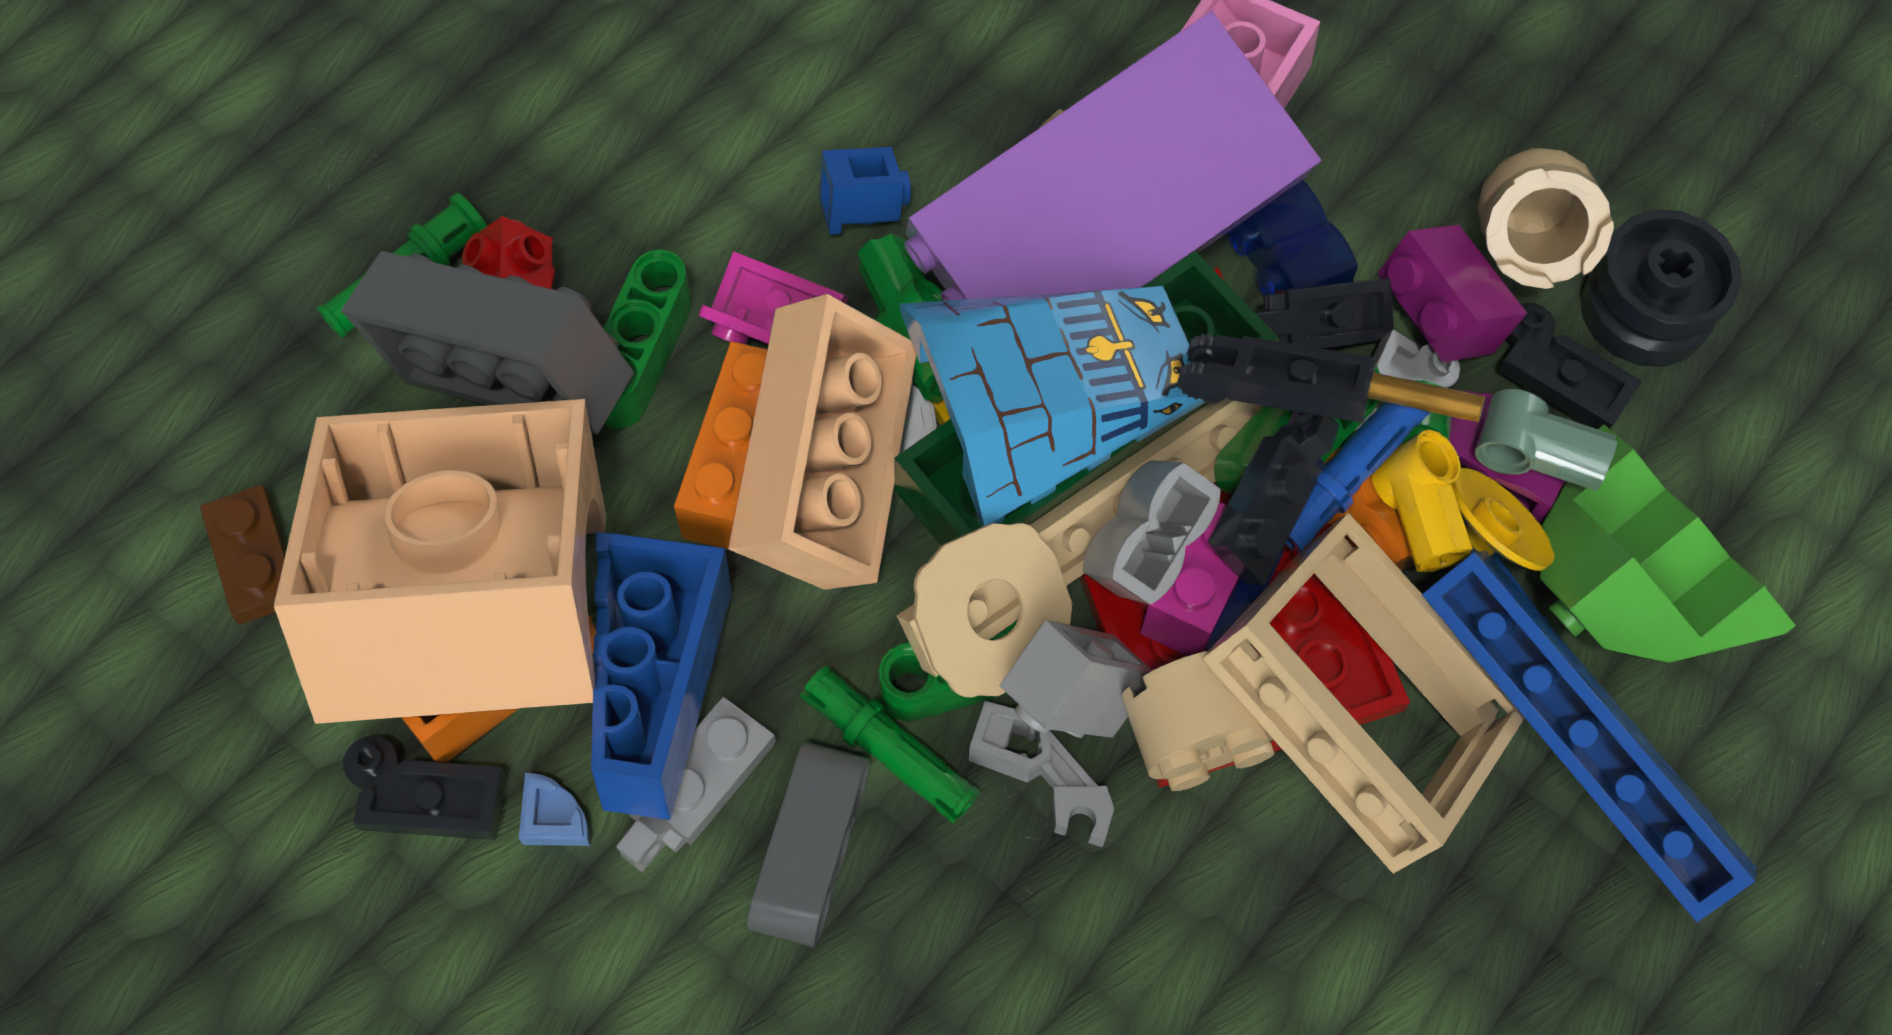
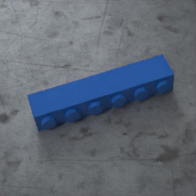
M1486 550L1472 553L1422 594L1696 922L1702 920L1755 882L1757 867Z

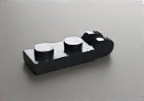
M1202 334L1199 337L1195 336V339L1191 340L1186 354L1189 356L1188 361L1191 364L1186 363V366L1182 367L1177 383H1179L1178 388L1183 391L1182 394L1185 393L1188 395V398L1193 397L1195 400L1200 398L1204 402L1216 404L1228 397V400L1363 423L1374 379L1376 360L1368 356L1247 336L1239 339L1221 335L1213 337L1211 334Z

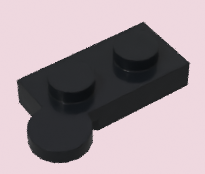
M1521 303L1527 314L1508 336V339L1515 346L1505 358L1498 372L1585 425L1595 429L1606 425L1611 429L1642 381L1566 335L1553 336L1555 320L1551 313L1536 303Z
M379 736L363 737L355 741L347 749L343 758V770L352 784L364 790L359 794L353 822L359 830L483 840L496 839L506 774L502 767L403 760L400 763V757L395 747L388 740Z

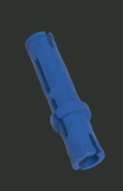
M1384 402L1350 437L1339 452L1323 466V471L1318 475L1317 483L1285 545L1292 550L1295 549L1297 553H1302L1321 528L1337 512L1343 514L1354 504L1352 496L1360 489V486L1372 473L1374 474L1399 447L1408 434L1431 412Z

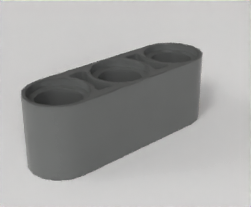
M804 741L799 750L755 888L748 915V930L816 948L826 921L863 797L870 767L869 758Z

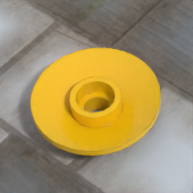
M1461 468L1459 477L1451 485L1461 515L1467 522L1465 527L1471 545L1477 551L1486 550L1490 556L1497 552L1511 562L1531 570L1542 571L1549 567L1554 561V551L1547 534L1529 510L1514 495L1490 477L1473 469Z

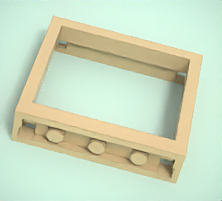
M1349 513L1345 514L1311 540L1302 553H1298L1202 657V660L1393 874L1444 845L1525 719L1419 590ZM1347 534L1349 538L1357 546L1353 548V546L1344 538L1345 535ZM1313 573L1316 574L1461 736L1422 794L1269 624ZM1493 699H1495L1507 713L1505 716L1501 717L1498 720L1496 718V715L1500 710L1491 701Z

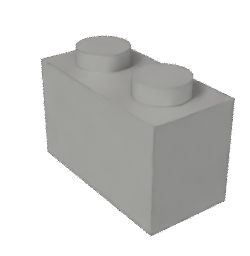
M1045 620L999 686L1018 703L1015 708L1016 714L1037 731L1042 733H1048L1050 730L1065 731L1079 738H1082L1085 734L1113 738L1128 717L1121 698L1122 693L1128 687L1131 688L1135 696L1145 691L1146 686L1142 677L1153 670L1112 634Z

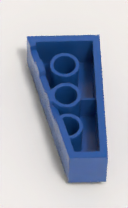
M596 531L598 569L597 578H595L597 618L593 655L595 662V689L593 690L592 774L604 811L671 820L732 595L725 548Z

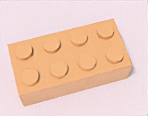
M829 294L776 308L729 550L824 590L877 583L894 488V457L900 453L916 360V352L911 340Z

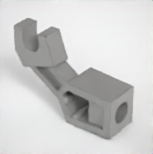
M985 701L970 744L968 761L1027 783L1041 775L1053 789L1054 832L1066 835L1069 819L1075 814H1085L1091 818L1094 824L1088 843L1103 847L1114 812V806L1107 786H1098L1051 731L1048 733L1037 731L1026 724L1016 714L1014 708ZM1011 734L1025 736L1029 741L1036 739V757L1030 759L1025 753L1019 755L1008 751L1007 747Z

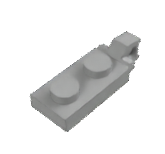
M722 697L695 729L671 820L629 814L636 822L617 845L621 856L643 873L665 845L674 852H678L686 842L692 845L776 743L775 735L725 697Z

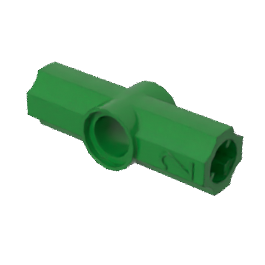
M890 233L880 239H870L857 253L860 258L858 269L880 311L874 320L911 340L900 312V304L943 301L941 298L943 291L926 279L921 270L912 261L904 246L905 239ZM916 354L913 379L922 397L935 403L943 401L944 399L929 361L920 364Z

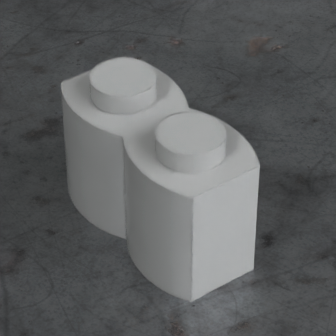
M1155 460L1145 463L1137 469L1126 483L1119 499L1117 516L1105 523L1090 542L1083 562V573L1119 597L1146 604L1156 602L1176 581L1184 562L1185 546L1199 538L1211 523L1219 504L1220 488L1185 463Z

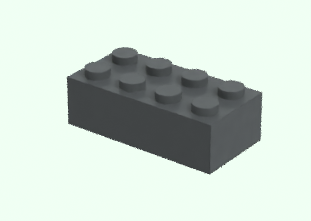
M380 251L341 309L343 314L405 384L484 405L585 399L591 433L597 435L634 374L629 364L619 352L618 342L604 331L591 312L592 306L590 302L578 292L566 287L552 290L535 286L517 276H508L504 279L486 275L473 267L463 264L458 265L457 268L434 263L419 254H411L407 257Z

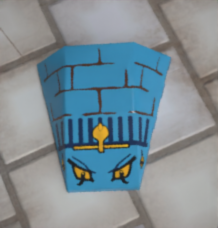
M1163 286L900 304V312L920 364L929 361L962 446V475L982 527L989 523H1002L1005 515L1028 501L1031 504L1036 503L1056 490V485L1084 468L1090 471L1110 459L1111 453L1134 439L1137 442L1141 441L1205 403L1200 398L1197 400L1193 397L1188 398V395L1182 394V389L1178 388L1179 383L1177 381L1182 367H1185L1186 363L1191 364L1188 361L1189 356L1186 355L1189 343Z

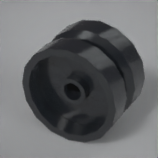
M1651 210L1632 216L1614 231L1607 252L1586 279L1580 295L1582 319L1593 338L1613 356L1638 366L1665 367L1687 360L1705 343L1715 329L1716 324L1725 316L1735 302L1742 283L1739 258L1728 239L1706 220L1674 210Z

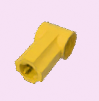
M1433 430L1422 431L1401 444L1374 474H1371L1372 483L1377 494L1387 505L1398 510L1417 572H1434L1442 568L1456 566L1468 558L1473 550L1451 485L1460 475V460L1449 440Z

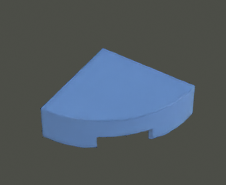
M525 773L519 840L523 845L591 846L588 820L574 796L549 777Z

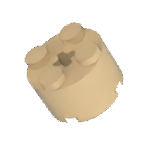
M1208 651L1178 659L1151 671L1142 677L1146 686L1145 691L1135 696L1131 688L1128 687L1121 696L1149 776L1153 779H1167L1171 791L1186 790L1200 785L1210 778L1208 770L1234 761L1236 768H1245L1259 764L1275 754L1271 744L1273 738L1202 660V657Z

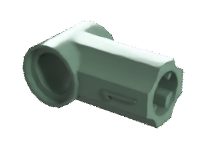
M1504 389L1492 396L1475 449V456L1480 463L1491 470L1504 474L1519 475L1532 469L1595 491L1599 489L1613 460L1618 442L1616 441V435L1549 414V408L1546 403L1538 396L1527 391Z

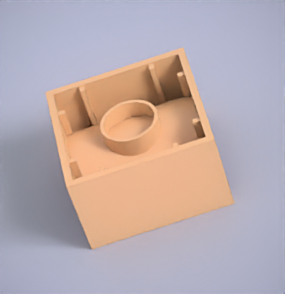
M585 399L316 418L274 603V609L315 724L593 703L595 671L588 622L585 547L586 534L596 533V531L605 532L606 512Z

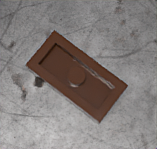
M263 484L200 505L231 616L241 625L275 613L274 603L286 555V547L270 495Z

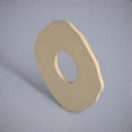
M989 523L939 547L927 563L920 567L914 579L915 601L913 617L932 669L948 683L953 692L960 696H999L1005 693L999 685L1043 622L1049 620L1067 625L1071 624L1072 601L1055 552L1040 538L1037 531L1027 524L1014 523L1006 525ZM989 580H1002L1015 590L1020 603V614L1016 625L1006 636L996 640H987L973 630L968 618V604L973 592L981 584Z

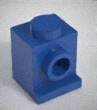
M892 147L822 150L819 202L829 235L841 234L842 224L858 223L870 225L876 222L900 221L901 206H908L910 203L911 187L908 172L906 170H899Z

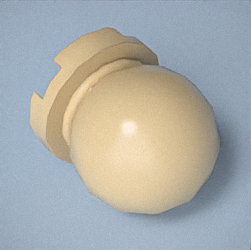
M1530 148L1503 159L1484 181L1477 207L1480 230L1485 236L1488 251L1496 261L1501 272L1521 285L1543 289L1553 288V283L1569 280L1582 272L1583 276L1591 272L1607 252L1614 230L1609 202L1587 166L1568 153L1561 150Z

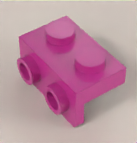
M733 251L712 307L710 308L702 304L698 316L715 322L711 334L729 342L732 341L746 345L749 337L769 344L776 308L829 294L845 304L849 297Z

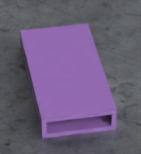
M1211 10L909 217L905 231L909 239L904 242V246L915 265L924 274L932 270L946 289L941 293L943 301L1141 288L1193 251L1201 252L1302 181L1322 160Z

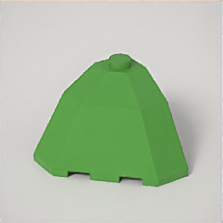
M1602 425L1598 429L1616 435L1606 425ZM1617 435L1616 441L1618 442L1613 460L1599 489L1595 491L1567 481L1543 523V530L1547 534L1554 551V561L1549 567L1541 571L1540 579L1558 598L1548 608L1574 637L1586 630L1605 650L1670 663L1784 635L1796 626L1766 587L1728 555L1700 518L1667 491L1636 451Z

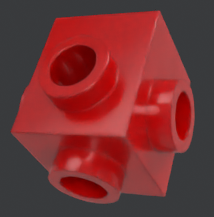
M501 216L466 241L462 263L477 269L482 274L504 279L508 276H517L532 285L552 289L555 269L552 265L553 238L527 227L520 221Z

